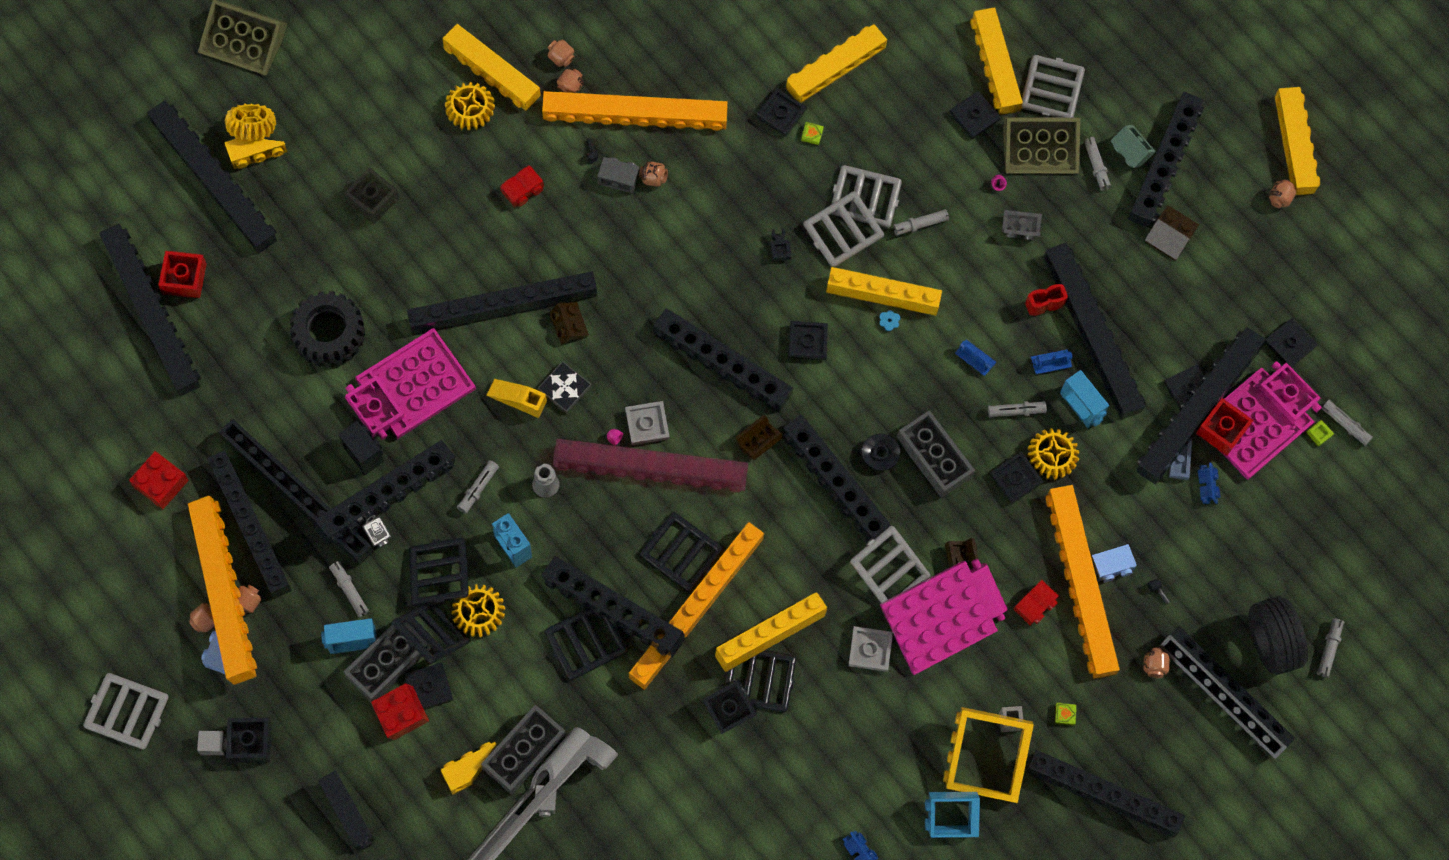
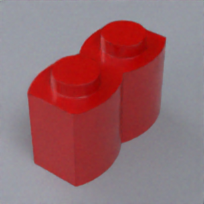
M529 165L505 181L500 188L501 192L515 208L525 205L529 197L540 194L543 191L544 182Z
M1055 284L1046 290L1038 289L1032 291L1028 295L1025 305L1029 315L1036 316L1043 314L1046 310L1054 311L1062 308L1068 295L1064 285Z
M1041 580L1013 610L1030 626L1034 622L1038 624L1045 617L1043 613L1047 609L1051 611L1058 604L1056 599L1059 595Z

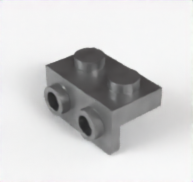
M1004 210L1002 232L1006 233V237L1017 238V234L1025 235L1024 239L1035 240L1036 236L1040 237L1042 214Z

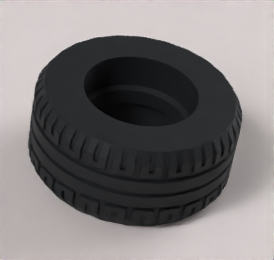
M1277 596L1254 603L1249 610L1250 631L1257 653L1265 668L1275 675L1303 668L1308 661L1307 641L1299 616L1291 602L1284 597Z

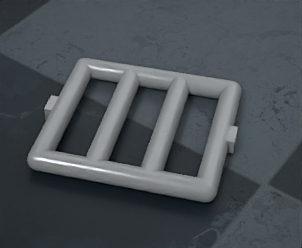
M1033 55L1022 95L1023 104L1021 109L1040 113L1042 117H1074L1085 68L1063 62L1061 58L1056 57L1055 60ZM1041 63L1076 72L1075 81L1036 72L1037 65ZM1038 79L1073 88L1071 97L1032 87L1033 81ZM1030 94L1069 104L1067 113L1028 103Z
M846 165L841 166L837 184H834L832 192L834 196L831 205L840 200L847 174L858 176L854 191L857 192L859 197L864 179L876 180L869 208L874 215L882 183L893 184L885 220L874 218L880 227L890 228L894 211L899 203L897 199L902 183L901 179ZM852 200L849 211H847L851 218L855 221L869 224L862 214L856 213L857 206ZM838 210L831 213V215L842 217Z
M855 191L803 223L814 240V246L817 250L820 249L831 267H836L884 236V232L873 218L874 213L870 208L867 209ZM852 200L875 232V234L865 239L844 205ZM838 210L859 244L851 249L828 216ZM821 219L844 252L836 258L833 257L813 227V224Z
M894 526L888 527L876 539L869 540L866 543L867 546L850 561L881 603L888 600L883 592L914 566L921 575L902 592L930 578L928 570ZM892 536L898 545L866 571L860 562ZM903 551L909 558V561L881 585L877 586L871 577Z
M107 673L97 695L92 697L91 703L93 704L83 726L88 730L139 749H146L155 727H159L161 723L159 718L169 697L166 693L112 673ZM111 682L121 685V690L105 725L101 726L93 723ZM129 689L140 692L123 733L112 730ZM147 697L159 699L142 739L139 740L131 737L130 735Z

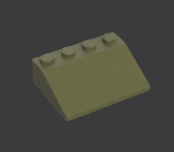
M213 0L198 53L267 75L282 43L287 23L221 0Z
M1004 117L1005 173L1079 174L1080 118Z

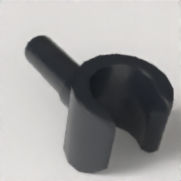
M588 138L590 152L586 156L591 164L598 161V153L593 146L592 139Z
M1159 580L1147 583L1151 592L1157 590L1165 604L1170 602L1164 594Z

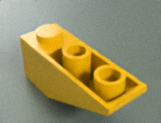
M239 138L224 142L234 169H242L255 162L261 163L268 158L279 157L287 152L283 141L266 139L242 141Z
M494 379L487 393L488 397L537 418L540 417L547 403L545 393L528 386Z
M487 742L479 747L480 750L474 753L472 751L467 752L457 762L450 761L443 765L444 768L441 769V772L452 795L472 785L482 771L481 763L497 747L495 742L492 744Z

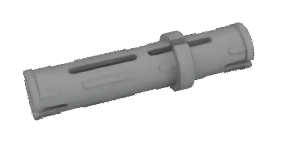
M1090 137L1091 141L1089 142L1087 138L1084 140V144L1094 169L1093 175L1097 178L1100 190L1105 191V186L1107 190L1111 188L1107 176L1108 170L1103 165L1095 138Z
M944 209L919 218H909L908 221L894 224L893 229H896L894 233L896 236L910 231L913 233L917 229L949 221V216L946 217L948 212Z
M1328 400L1321 408L1343 426L1350 436L1353 435L1364 446L1373 438L1361 427L1359 422L1356 423L1340 408L1334 405L1331 400Z
M1024 401L1021 404L988 406L989 418L1012 415L1029 416L1030 414L1046 413L1045 401L1034 403Z
M489 460L471 488L465 491L466 495L457 506V509L462 513L467 514L474 502L479 500V495L499 468L495 462Z
M340 561L336 562V565L333 563L329 566V569L337 580L336 584L344 591L357 616L362 617V614L366 615L369 609H367L351 582V576L347 575Z
M1333 618L1329 634H1326L1325 639L1327 641L1317 674L1322 677L1330 676L1337 646L1341 643L1340 636L1345 623L1343 620L1340 622V619Z

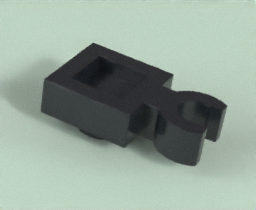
M782 228L781 235L779 236L775 234V229H772L771 237L774 240L770 242L772 262L791 260L789 240H784L786 234L784 228Z

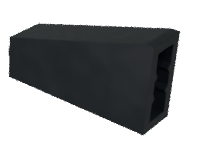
M335 770L319 779V784L356 850H365L372 845L371 842L375 839L337 771Z

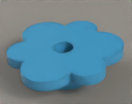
M889 310L887 313L882 312L880 314V326L884 327L887 331L898 328L900 315L892 310Z

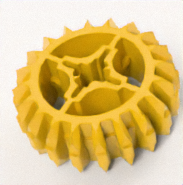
M471 81L468 86L462 83L461 88L456 85L455 91L450 90V95L446 97V115L450 122L453 121L455 126L460 124L461 129L467 126V129L470 131L471 127L474 126L477 130L479 124L484 127V121L489 122L490 117H493L494 113L492 110L495 109L493 104L494 98L491 97L490 91H486L485 86L480 88L478 83L475 86L472 85ZM476 98L481 99L485 105H480ZM455 106L463 111V115L457 112Z
M244 103V105H237V107H232L231 110L227 111L225 125L227 132L230 133V136H235V139L241 138L242 141H257L258 139L263 140L265 137H270V134L274 133L276 120L274 112L270 108L260 106L259 104Z
M1052 428L1049 430V433L1044 429L1041 434L1037 433L1035 435L1036 439H1032L1031 445L1028 446L1030 452L1027 454V457L1031 458L1030 464H1035V471L1040 470L1039 476L1045 473L1046 479H1049L1050 475L1053 476L1054 480L1058 478V475L1064 478L1065 473L1071 474V469H1075V463L1079 461L1077 457L1079 450H1076L1077 443H1072L1073 437L1067 438V432L1063 435L1060 434V429L1056 433H1054ZM1049 442L1048 448L1039 451L1040 445ZM1068 457V461L1065 464L1057 465L1060 459Z
M475 584L474 590H471V587L468 586V597L455 599L458 603L452 604V607L456 609L452 611V616H456L453 621L454 623H459L457 626L459 630L464 628V634L471 631V636L474 637L475 633L478 632L479 637H482V632L486 631V634L490 635V628L496 631L497 627L495 624H502L500 619L505 617V614L502 613L505 610V606L501 605L503 599L498 598V592L493 593L492 587L486 591V585H482L481 589H479L478 585ZM481 597L477 602L470 601L473 598ZM488 600L495 607L493 615L486 609ZM464 606L471 612L469 621L462 615ZM482 608V613L475 614V609ZM479 620L487 621L483 624H476Z

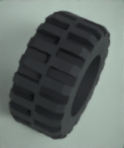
M324 291L318 292L317 296H313V294L307 296L308 300H302L299 303L300 308H295L293 311L294 317L290 318V334L301 357L304 356L307 362L312 363L314 361L315 366L319 367L322 364H325L326 368L332 367V364L340 366L343 365L342 361L344 360L349 362L352 359V354L357 355L360 351L359 346H363L365 328L358 306H355L354 301L350 298L346 299V296L341 293L337 296L334 291H329L328 294H324ZM324 317H336L345 323V330L342 335L330 342H320L310 336V330L314 323Z

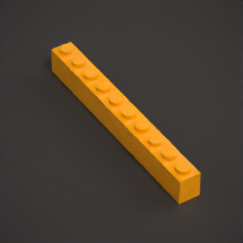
M544 91L542 114L543 119L550 122L557 120L569 123L581 121L587 124L599 122L606 125L612 123L624 126L636 124L642 127L654 125L661 128L672 126L679 129L691 127L697 130L709 128L719 131L726 129L728 101Z
M1073 485L1052 488L1046 496V504L1051 508L1052 514H1050L1052 525H1055L1056 528L1055 540L1057 544H1060L1061 550L1059 555L1061 562H1064L1066 568L1064 569V576L1070 583L1069 595L1071 599H1074L1075 606H1073L1075 617L1079 619L1078 631L1079 635L1083 636L1084 639L1083 651L1085 655H1088V671L1090 674L1092 673L1093 679L1116 675L1120 669Z
M206 496L188 503L226 679L235 685L256 677L255 669H257V665L251 655L253 647L247 637L249 629L243 619L245 612L238 599L241 598V594L235 584L237 576L232 569L231 563H233V559L227 549L229 541L226 535H224V521L220 518L221 506L211 496Z
M748 522L670 620L669 624L683 631L685 637H687L763 541L764 533ZM659 634L656 639H662L665 634ZM651 645L629 672V679L645 690L670 659V656L661 655Z

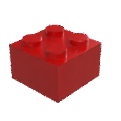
M165 251L158 285L162 294L200 298L207 265L204 256Z
M1222 398L1202 423L1196 434L1228 456L1254 420Z
M154 451L129 481L136 490L163 510L189 480L184 472Z
M407 683L371 702L387 738L396 740L429 722L414 687Z

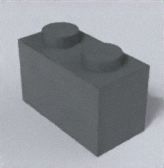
M603 157L597 182L599 185L633 194L639 177V166L632 162H621L613 157Z

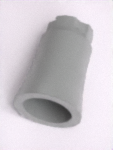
M549 464L537 467L534 472L532 487L538 496L551 497L559 489V480L554 469Z

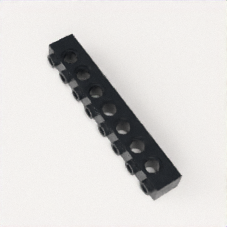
M1183 91L1128 220L1146 228L1149 227L1151 222L1155 223L1159 214L1156 212L1157 207L1161 208L1165 197H1162L1163 193H1168L1172 182H1169L1170 177H1175L1179 168L1176 167L1177 161L1181 163L1185 154L1182 149L1184 146L1188 147L1192 138L1188 135L1190 131L1194 133L1198 124L1195 119L1196 117H1201L1204 107L1201 106L1204 99ZM1171 143L1176 144L1178 147L1172 146ZM1164 158L1170 159L1171 162H1167ZM1158 173L1163 174L1165 177H1160ZM1154 188L1158 192H1153L1151 189ZM1144 204L1151 205V208L1146 207Z
M666 308L653 325V333L660 340L665 339L676 350L681 349L690 359L700 361L706 369L716 371L722 379H728L738 389H744L749 392L752 398L762 400L768 408L776 409L780 412L792 395V386ZM677 329L679 332L672 334L670 330ZM687 339H693L695 342L693 344H688L685 341ZM709 349L711 352L704 354L701 350ZM725 359L726 363L720 364L717 360ZM740 369L742 373L736 374L733 370ZM756 379L758 383L752 384L749 380ZM770 388L774 393L768 394L765 390Z
M802 414L783 427L782 436L785 442L794 447L797 457L803 459L811 474L814 473L819 478L818 482L821 487L827 488L833 502L839 503L843 514L847 518H851L855 529L859 533L862 532L866 537V542L876 539L891 526ZM805 437L807 441L802 443L797 438ZM811 451H815L819 454V456L812 457L809 453ZM828 466L831 470L824 472L821 467ZM837 480L840 481L843 485L837 487L833 484V482ZM851 495L854 501H847L845 496ZM857 511H865L866 516H859ZM875 525L878 527V530L871 531L868 526ZM890 536L875 550L878 551L894 538Z
M440 440L314 520V530L327 546L331 543L339 542L344 535L349 532H355L364 522L372 521L380 512L388 511L394 503L402 502L411 492L419 491L427 482L435 481L441 473L449 472L454 467L456 456ZM435 462L438 465H431L430 463ZM420 472L422 475H415L414 473ZM404 482L406 483V485H400L398 483ZM389 492L390 495H384L382 493ZM373 502L375 505H368L366 503ZM351 512H357L359 515L354 516V515H351L350 513H351ZM340 522L343 525L337 526L334 523Z
M224 450L207 458L273 598L276 599L291 592L290 585L226 451Z
M554 556L541 574L547 587L553 590L554 588L560 590V593L567 599H570V597L575 599L576 603L582 608L588 607L597 617L601 618L603 616L607 618V621L612 626L622 627L626 634L631 637L637 636L644 645L648 647L652 645L663 656L669 655L673 658L686 639L683 631L556 556ZM568 577L566 582H561L563 578ZM579 587H584L582 591H576ZM600 596L599 600L592 601L594 597ZM610 606H616L614 610H608ZM627 615H632L631 619L624 620ZM645 624L649 625V626H648L646 629H644V630H641V629H640V627H641L642 625H645ZM659 634H665L662 639H656Z
M1180 626L1161 643L1159 647L1274 759L1294 741L1295 737Z
M1035 750L1026 769V773L1173 838L1179 834L1186 816L1039 750Z

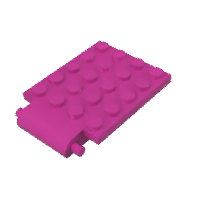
M433 328L356 376L355 380L360 386L355 389L352 384L346 387L348 394L345 395V399L361 422L368 428L373 438L379 436L381 440L385 439L388 436L386 431L390 429L395 437L399 439L476 390V386Z
M1276 361L1272 365L1276 372L1271 376L1261 367L1225 398L1226 401L1254 420L1228 456L1222 453L1247 480L1314 424L1315 421L1306 413L1312 408L1317 413L1322 408L1317 403L1321 399L1320 396L1287 363L1281 366Z
M975 559L971 562L974 568L970 570L967 562L962 561L880 604L913 675L998 631L993 618L996 617L998 621L1004 620L1005 616L1003 613L1007 611V607L987 563L980 564L979 559Z

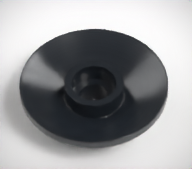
M875 434L864 442L862 457L865 463L872 469L879 471L888 470L898 462L900 447L891 436ZM882 452L884 456L879 457L877 453Z

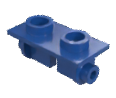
M967 339L960 344V348L955 352L957 356L984 376L996 364V361Z
M1068 350L1031 357L1035 374L1072 368L1070 360L1072 359V353L1068 352Z
M1210 462L1209 468L1206 465H1202L1198 470L1199 483L1207 484V486L1200 487V499L1203 501V504H1210V500L1218 504L1220 489L1219 486L1216 487V480L1219 479L1217 468H1214Z
M851 832L852 837L848 835L843 839L845 842L843 845L851 856L857 852L860 854L854 860H878L877 854L872 849L869 850L865 844L867 841L860 832Z

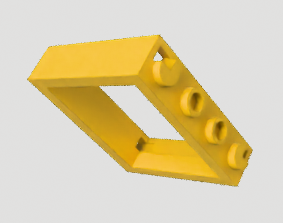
M961 707V711L957 712L955 717V724H958L956 732L953 731L951 736V743L954 744L953 750L949 751L947 756V763H950L949 769L944 771L943 782L946 783V789L961 792H977L980 796L1018 803L1034 726L1033 722ZM967 717L1022 728L1009 793L954 782Z

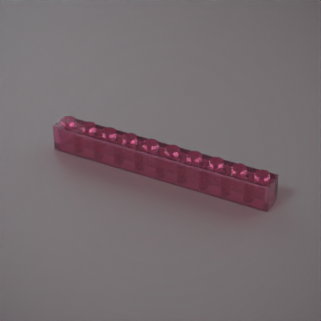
M556 439L553 459L554 467L560 470H568L569 468L576 469V471L581 473L593 471L598 475L609 473L621 478L632 476L637 480L648 478L653 479L655 482L672 481L676 485L688 483L694 487L710 486V488L715 490L727 488L732 492L745 491L748 463L563 439Z

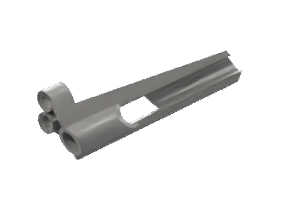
M574 727L536 771L529 789L468 860H495L533 814L585 760L603 770L607 769L618 756L617 752L597 737L590 736L581 728ZM549 773L550 780L520 816L515 814L518 808L536 789V785H539Z

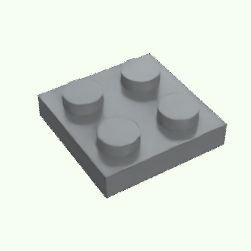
M663 401L625 407L632 445L670 439Z
M854 626L848 666L888 672L893 632Z

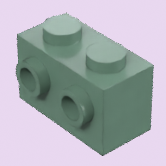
M1133 125L1124 126L1111 140L1114 149L1125 157V162L1133 168L1141 167L1156 152Z

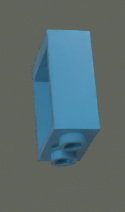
M1081 370L1065 381L1060 394L1087 428L1092 425L1097 426L1104 420L1103 417L1107 414L1106 411L1109 404Z
M509 513L492 523L495 539L515 568L532 558L529 541Z
M372 618L324 625V632H321L322 643L325 649L328 648L330 654L368 649L377 640L376 628Z
M929 792V799H925V810L929 811L928 818H925V831L929 832L931 838L979 837L980 798L977 792ZM969 801L968 826H935V802Z

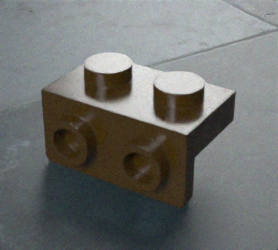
M577 302L558 303L550 311V317L561 345H565L569 340L586 339L589 336Z
M765 415L761 416L736 436L739 448L753 461L783 438L781 432L769 423Z
M969 538L966 541H948L945 543L949 568L962 561L967 562L970 570L974 568L971 562L978 559L974 538Z

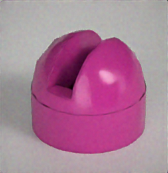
M995 175L991 180V185L996 191H1001L1005 189L1007 182L1002 175Z
M611 429L607 433L608 441L614 446L623 437V433L617 429Z

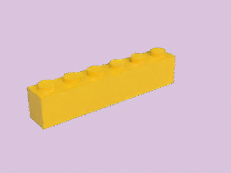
M994 7L974 11L970 24L971 28L975 29L976 32L975 42L976 45L980 46L979 55L981 61H984L985 76L990 81L988 84L989 91L994 95V108L998 109L999 115L1019 112L1023 102L996 9Z
M456 24L443 37V45L447 53L454 54L461 64L468 65L477 76L481 75L487 84L499 89V92L504 97L508 96L518 108L522 107L527 111L541 96L539 86L459 24Z
M875 24L870 27H864L858 35L849 37L844 44L835 46L826 55H821L813 64H807L799 73L791 74L787 79L786 89L794 99L802 103L884 50L887 44L886 37Z
M1300 87L1279 88L1275 95V102L1289 179L1295 186L1296 195L1314 194L1320 186V177L1316 174L1317 161L1313 157L1314 145L1310 141L1311 129L1307 125V110L1304 109L1305 96L1301 93Z
M831 267L826 293L936 316L942 290Z
M815 592L718 646L715 657L723 670L727 672L825 617L827 606L818 593Z

